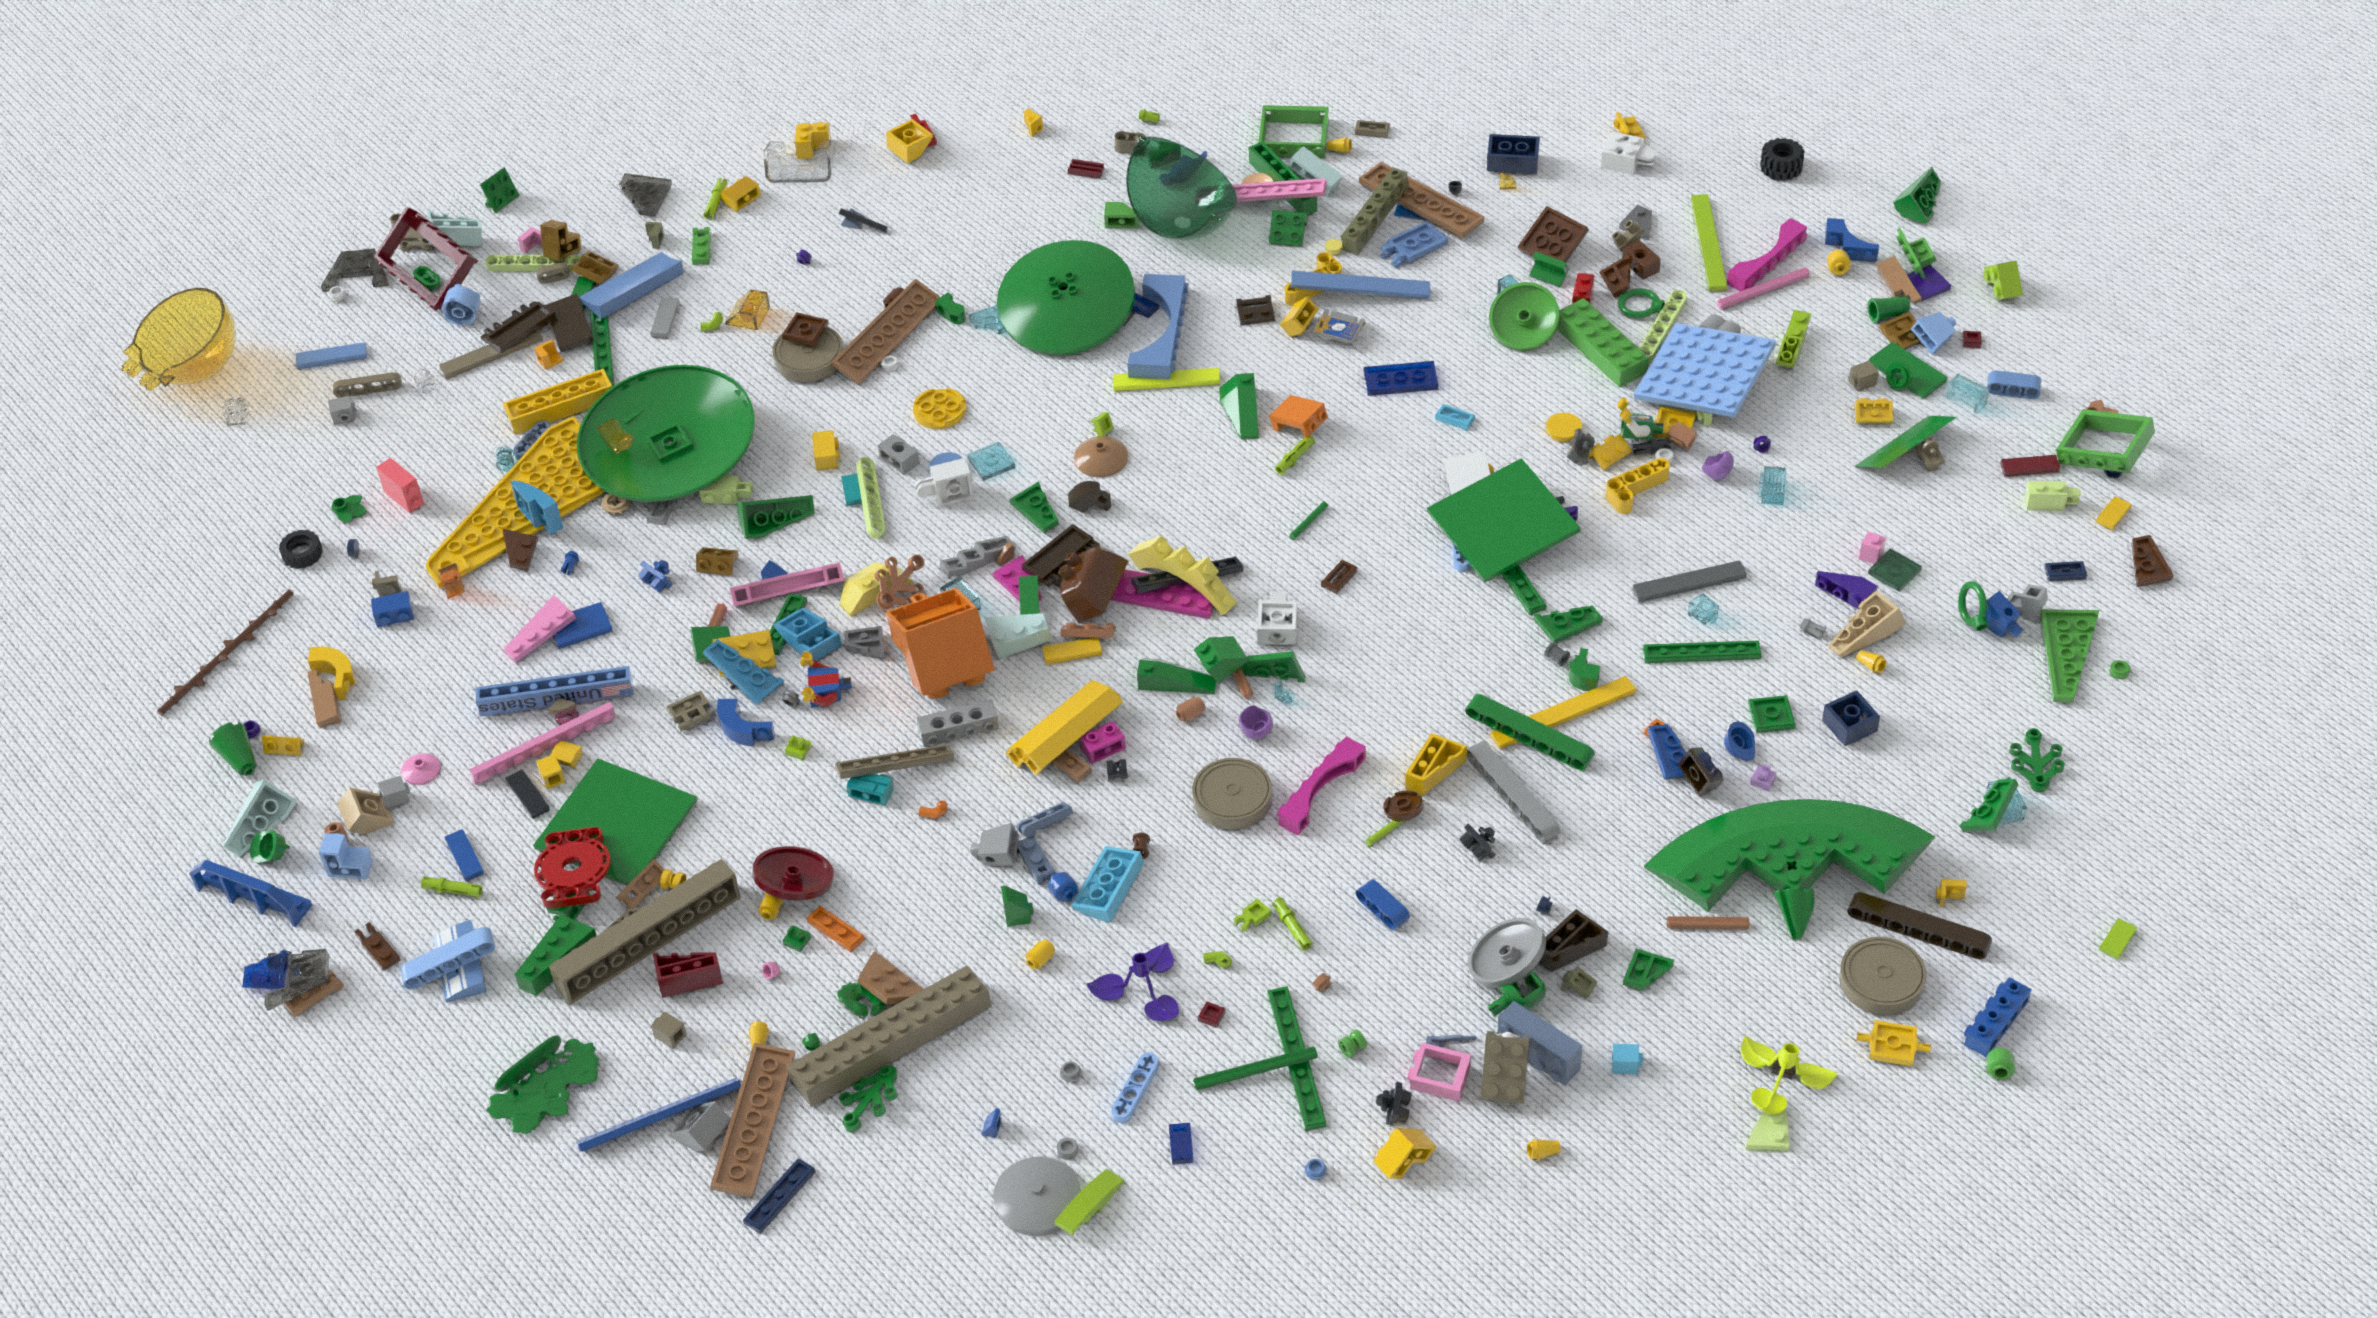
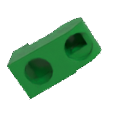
M949 292L935 300L936 312L954 324L965 322L964 306L955 303L953 295Z

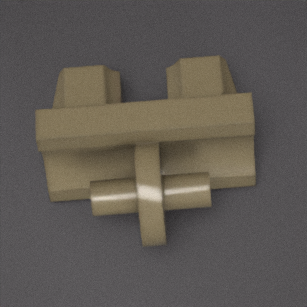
M1629 219L1624 225L1627 230L1623 234L1616 231L1612 235L1615 245L1621 252H1623L1624 247L1642 238L1641 235L1645 230L1637 221L1634 222Z
M1928 438L1914 446L1919 458L1925 463V468L1928 472L1938 470L1939 465L1945 464V459L1938 449L1939 445L1936 440Z

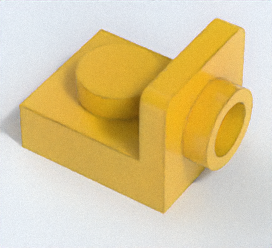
M1027 108L1023 111L1024 122L1029 127V135L1033 137L1043 130L1042 116Z
M1941 879L1940 887H1936L1935 898L1939 899V907H1944L1946 898L1964 899L1967 888L1966 880Z

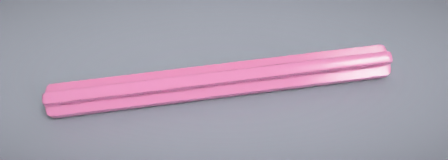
M1804 267L1719 299L1717 306L1720 309H1725L1809 277L1810 271Z

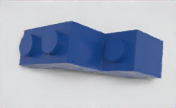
M1827 218L1825 245L1842 246V250L1847 252L1850 260L1877 262L1879 244L1868 243L1852 235L1845 225V219Z

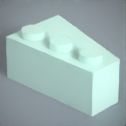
M1304 146L1291 157L1288 165L1301 180L1325 178L1327 181L1326 197L1339 186L1343 176Z
M1043 613L984 617L999 659L1053 640Z

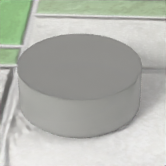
M1063 1138L1057 1143V1154L1060 1158L1070 1160L1077 1156L1078 1144L1073 1138Z

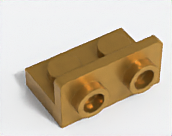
M702 547L696 554V571L732 575L733 563L738 559V551Z

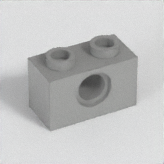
M894 434L877 445L879 458L903 475L920 464L918 450Z

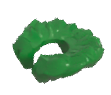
M848 982L847 985H843L837 991L839 1002L843 1003L847 1010H850L862 1020L868 1015L867 1006L858 1002L863 997L868 998L871 1002L872 1009L870 1014L872 1016L880 1014L886 1006L884 1002L859 983Z

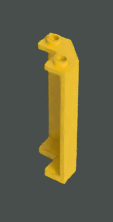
M1091 680L1010 746L1005 754L1017 767L1025 763L1037 776L1062 752L1113 710L1119 708L1123 701L1120 695L1113 691L1111 687Z

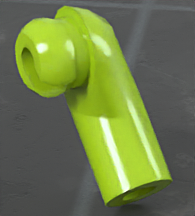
M715 312L710 322H701V331L718 329L723 322L722 313Z
M1223 951L1203 953L1204 963L1215 962L1225 969L1229 968L1232 964V959Z

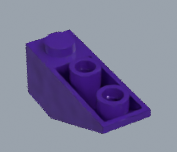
M1818 571L1816 574L1815 586L1859 609L1858 606L1861 602L1877 591L1878 585L1860 576Z

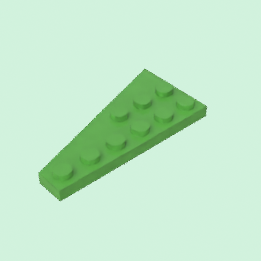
M2041 610L2040 618L2053 702L2074 701L2100 610Z

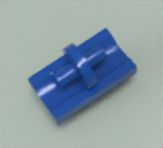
M645 561L640 563L643 569L638 574L639 579L647 584L654 577V580L649 584L654 590L660 592L665 585L668 588L673 585L664 575L670 573L667 561H655L653 564L655 568Z

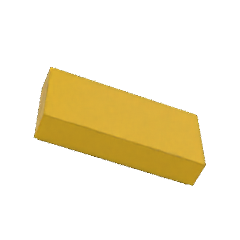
M2115 496L2097 517L2096 523L2113 530L2131 509L2132 504Z

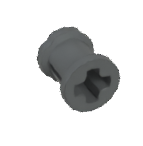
M1556 642L1550 643L1544 653L1546 657L1554 659L1559 666H1563L1570 658V652L1558 647Z

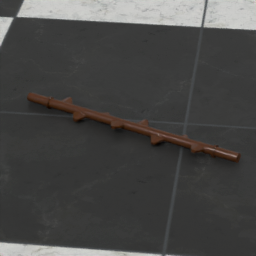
M288 589L257 619L249 621V626L234 640H224L225 648L207 665L200 666V671L185 685L174 686L175 694L170 696V699L157 710L158 714L163 716L175 704H178V701L194 686H204L203 678L220 662L227 661L228 655L243 641L254 640L253 632L269 617L277 615L276 611L281 609L282 605L294 595L293 591Z

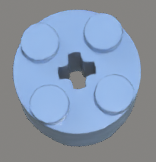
M456 284L447 291L441 311L445 314V319L452 324L460 326L463 323H468V325L473 323L480 306V294L461 284Z

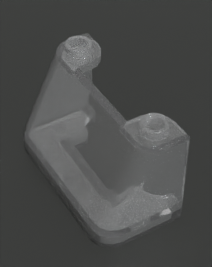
M835 140L822 141L818 148L819 153H814V157L808 159H797L796 154H786V147L781 142H768L763 150L766 179L770 183L828 181L832 176Z

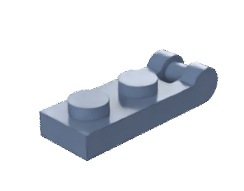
M1065 802L1057 804L1018 822L1016 829L1026 837H1032L1036 830L1048 828L1051 823L1063 821L1069 815L1074 814L1072 806Z
M1034 836L1018 841L1017 851L1037 884L1043 883L1045 879L1051 878L1056 874L1055 869L1049 863Z

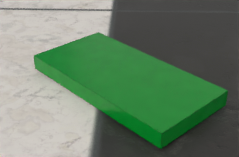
M1891 342L1869 358L1874 367L1886 374L1888 367L1894 362H1904L1905 365H1909L1913 380L1907 389L1922 399L1937 390L1948 380L1947 376L1894 342ZM1900 372V373H1896V375L1899 376L1900 379L1904 378V377L1901 375V372Z

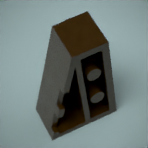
M1575 909L1546 936L1545 951L1538 963L1550 972L1555 971L1606 947L1608 931Z

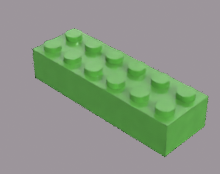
M1583 298L1560 310V322L1557 330L1619 388L1645 375L1648 370L1649 357L1587 300Z

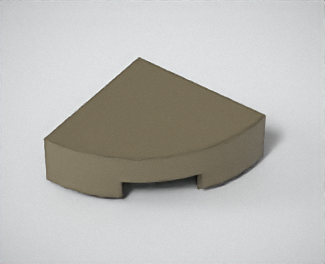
M558 698L548 708V712L551 715H559L558 713L566 711L569 713L576 708L575 702Z

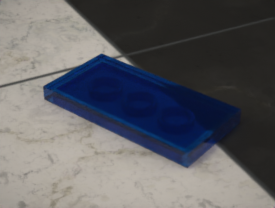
M1434 361L1363 367L1367 396L1438 390Z

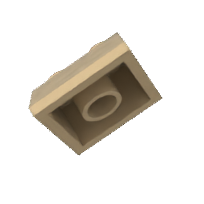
M349 787L337 803L346 827L352 833L365 835L392 825L394 822L389 809H385L378 793Z

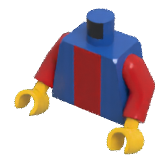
M807 651L803 652L800 664L803 667L809 665V668H807L808 687H805L801 693L804 695L803 701L810 702L811 708L817 706L828 707L832 703L840 701L842 699L841 690L852 689L851 677L840 678L839 669L825 666L816 660L812 661V654Z

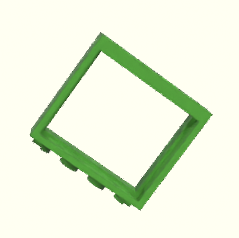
M1263 105L1258 143L1263 141L1278 157H1292L1304 146L1318 158H1325L1329 107ZM1268 122L1323 124L1321 143L1265 142Z
M2082 409L2056 449L2058 462L2064 465L2129 473L2155 433L2153 417ZM2086 428L2136 434L2124 454L2073 448Z

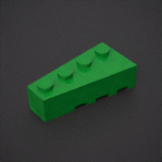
M560 915L514 974L519 989L537 996L553 982L549 965L569 954L575 948L582 946L591 938L596 937L595 928Z

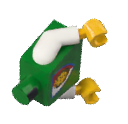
M1622 397L1619 400L1617 407L1621 410L1619 416L1622 418V438L1651 440L1652 433L1663 434V423H1654L1652 416L1636 414L1631 408L1628 409L1627 406L1630 402L1626 398Z

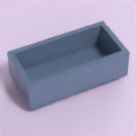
M1513 1001L1498 1017V1032H1511L1520 1034V1036L1523 1034L1530 1035L1528 1062L1537 1070L1548 1074L1554 1081L1566 1086L1581 1070L1583 1045L1531 1011Z

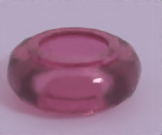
M576 709L569 713L568 711L558 713L559 715H555V721L560 726L579 717V713ZM565 716H571L568 719H563Z

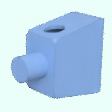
M1941 312L1919 318L1911 330L1928 351L1933 354L1955 333L1954 326H1956V320L1953 317L1946 319Z

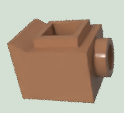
M1679 422L1675 426L1672 425L1667 433L1670 436L1671 443L1680 448L1684 447L1687 452L1697 438L1696 431Z

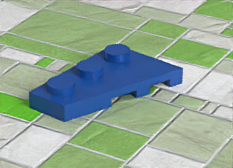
M1668 724L1649 726L1647 731L1664 780L1685 777L1678 767V763L1686 754L1679 738Z

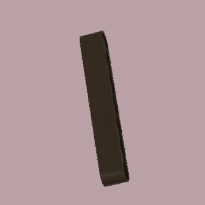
M1863 892L1854 893L1847 909L1848 915L1854 919L1979 960L1986 958L1992 943V937L1985 932Z

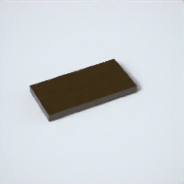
M577 293L545 305L553 310L556 318L551 320L550 323L560 352L594 341Z

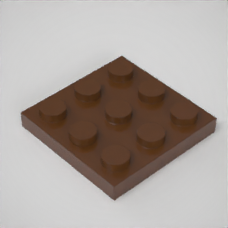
M1546 206L1517 247L1520 251L1533 257L1535 252L1567 262L1589 229L1587 226Z

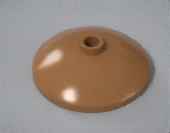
M1097 436L1087 439L1076 448L1074 453V462L1078 470L1091 477L1114 475L1120 472L1128 461L1126 446L1121 441L1108 436Z

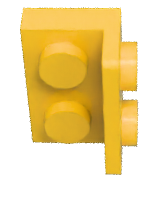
M1616 112V118L1613 120L1615 129L1622 134L1644 138L1645 142V135L1635 116L1622 118L1620 112Z
M1860 398L1855 401V423L1892 424L1893 400L1879 398L1877 400Z

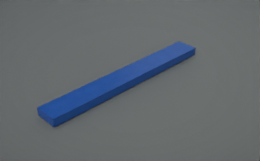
M737 1077L580 1139L576 1141L578 1148L583 1152L738 1090L741 1087L740 1080Z

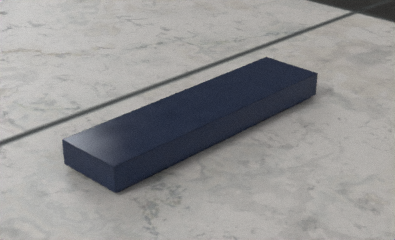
M798 1158L743 1219V1223L761 1234L816 1172L815 1168Z

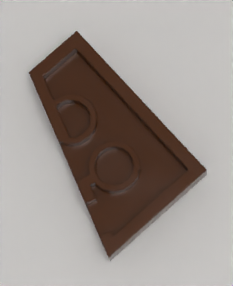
M2151 535L2132 538L2131 546L2136 587L2173 580L2174 575Z

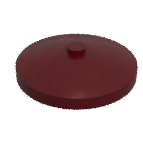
M782 846L764 851L757 856L752 869L753 880L761 890L774 897L793 901L809 900L823 895L831 888L834 876L833 867L825 857L815 851L795 846Z

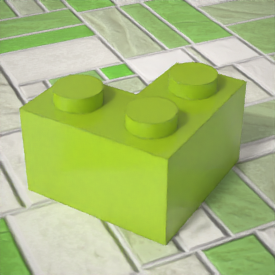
M2017 260L1984 267L1983 277L1987 284L1994 283L1993 294L1996 300L2023 295Z

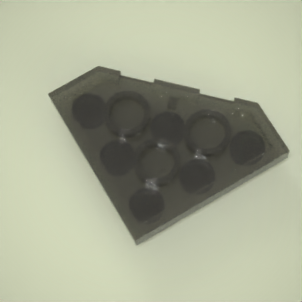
M624 173L619 183L621 191L639 215L655 217L672 186L671 179Z

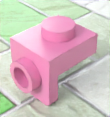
M531 227L518 238L522 252L527 253L537 244L542 246L540 230Z

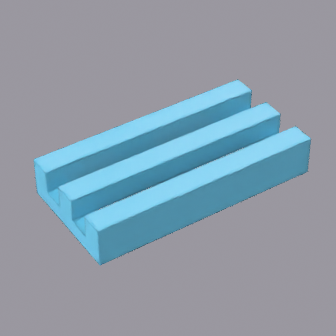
M1442 404L1435 414V420L1468 431L1472 421H1475V415Z

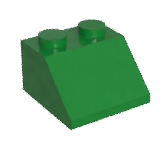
M1234 636L1210 637L1194 649L1206 671L1219 684L1249 660Z

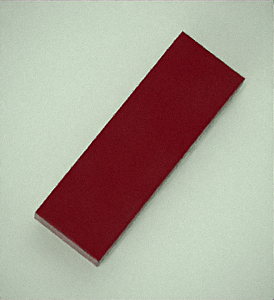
M2056 455L2001 459L2000 462L2004 477L2060 472V465Z

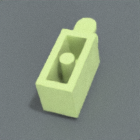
M725 475L699 492L702 503L736 504L739 498H751V491L754 485L751 482H740L739 476Z
M2028 481L2025 492L2026 510H2065V505H2076L2079 503L2081 490L2079 488L2067 487L2066 481Z

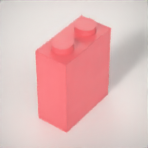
M389 458L376 467L384 493L408 513L413 512L424 504L417 479L396 461Z

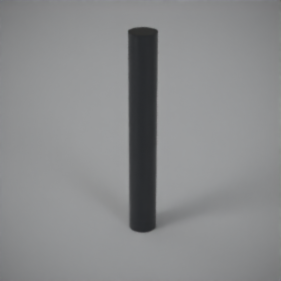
M843 208L839 211V215L884 233L888 230V226Z

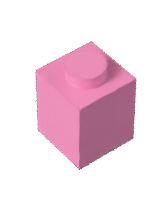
M1868 531L1861 543L1859 559L1877 565L1884 553L1886 537Z

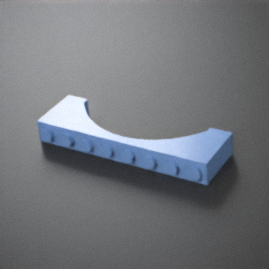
M1144 274L1142 283L1143 298H1147L1160 306L1168 315L1170 324L1157 341L1142 350L1129 353L1127 363L1128 378L1171 379L1172 372H1175L1174 361H1177L1176 349H1179L1178 338H1181L1180 326H1183L1182 315H1185V305L1183 304L1187 303V294L1185 293L1189 291V283H1186L1185 275Z

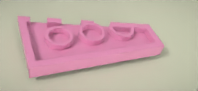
M553 595L504 648L505 653L515 663L519 662L576 619L574 613Z

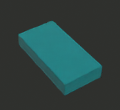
M857 473L841 476L846 506L861 504L862 500Z

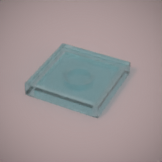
M1000 442L967 454V459L983 481L1016 468L1015 462Z

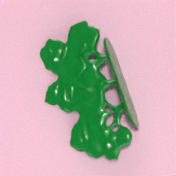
M555 1035L548 1038L501 1074L495 1084V1090L497 1092H503L509 1088L510 1090L505 1094L490 1096L489 1107L486 1111L495 1119L511 1117L512 1131L515 1133L521 1132L522 1134L530 1133L539 1124L541 1112H547L552 1116L568 1114L566 1102L569 1100L570 1092L566 1089V1085L568 1083L584 1085L597 1080L599 1058L594 1054L596 1048L593 1046V1043L583 1044L578 1039H570L566 1041L564 1051L556 1053L561 1045L560 1036ZM570 1052L571 1055H565L564 1053ZM561 1057L568 1059V1062L559 1063L555 1058L559 1060ZM550 1060L549 1068L542 1073L535 1071L545 1061ZM553 1062L557 1064L555 1068L552 1067ZM530 1073V1076L528 1077L526 1083H518L521 1079H523ZM515 1089L518 1091V1095L513 1093Z

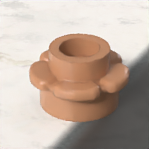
M1325 973L1320 974L1313 982L1315 990H1321L1322 992L1327 990L1332 984L1330 982L1331 976H1327Z

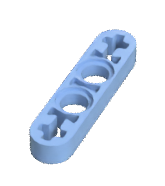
M1154 1053L1142 1054L1112 1107V1116L1115 1122L1126 1123L1135 1112L1159 1067L1158 1057ZM1145 1063H1149V1065L1147 1066V1071L1145 1070ZM1138 1076H1143L1146 1079L1142 1083L1134 1081ZM1130 1092L1137 1095L1134 1099H1127L1125 1097Z

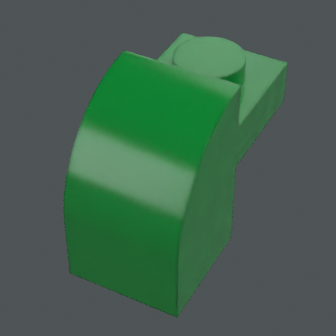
M1580 648L1579 655H1575L1574 661H1569L1568 678L1575 688L1590 691L1598 686L1600 666L1587 664L1588 649Z

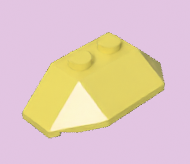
M875 562L844 580L840 606L850 617L877 603L876 597L880 593L879 581L875 579L876 571L884 569L887 572L888 590L890 589V574L885 564ZM897 568L898 577L903 573V569ZM909 576L904 584H911L913 579Z

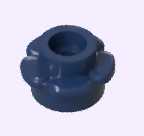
M1542 895L1536 911L1540 912L1541 915L1544 912L1549 913L1553 902L1550 901V896L1547 898Z

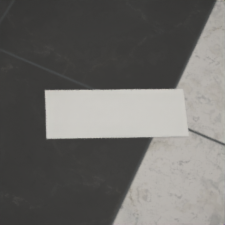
M1485 451L1443 459L1451 495L1490 475Z

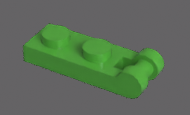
M704 227V229L693 228L692 263L693 265L710 264V227Z

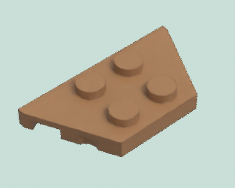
M876 951L873 952L858 978L859 984L886 1005L902 1002L923 990L920 985Z

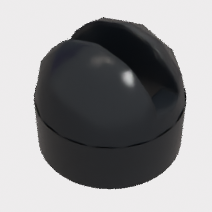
M1460 181L1449 182L1448 189L1450 193L1458 195L1462 190V183Z

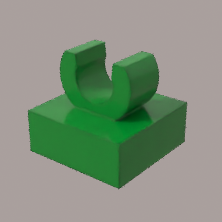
M792 925L782 941L783 945L801 952L812 937L810 932Z

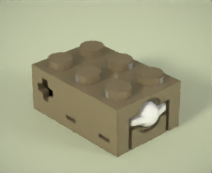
M1487 1031L1481 1099L1524 1104L1530 1035L1523 1034L1520 1036V1034L1511 1032H1497L1495 1034L1494 1031Z

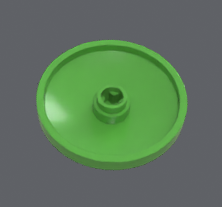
M1532 282L1516 283L1502 290L1494 299L1489 312L1490 327L1496 339L1504 346L1518 351L1533 350L1547 343L1555 334L1560 322V309L1554 295L1544 286Z

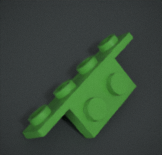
M1898 228L1899 235L1896 238L1899 245L1902 247L1904 254L1907 255L1915 274H1920L1922 279L1925 278L1922 267L1936 262L1935 255L1924 237L1908 243L1901 228Z

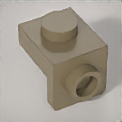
M375 571L372 585L374 590L377 589L379 596L401 593V585L397 575L381 578L379 571Z

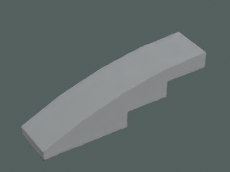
M1008 536L975 542L974 548L958 551L957 557L941 560L939 566L947 577L967 573L996 561L997 556H1000L1004 550L1002 547L1009 541L1012 544L1013 542Z

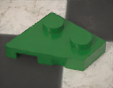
M1636 948L1623 979V985L1641 991L1645 990L1673 968L1674 959Z

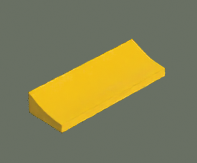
M604 369L503 402V406L516 435L530 430L539 421L551 423L589 410L606 391L612 388V385Z

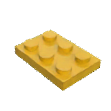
M769 630L718 639L738 651L740 656L754 661V664L760 668H776ZM718 669L719 676L725 677L726 675Z

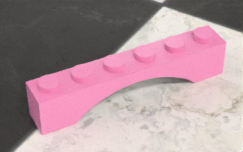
M837 562L730 587L729 589L733 606H738L791 592L844 581L841 564Z

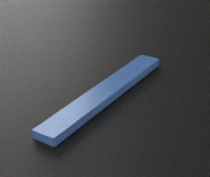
M1293 270L1291 272V288L1425 299L1430 297V281Z

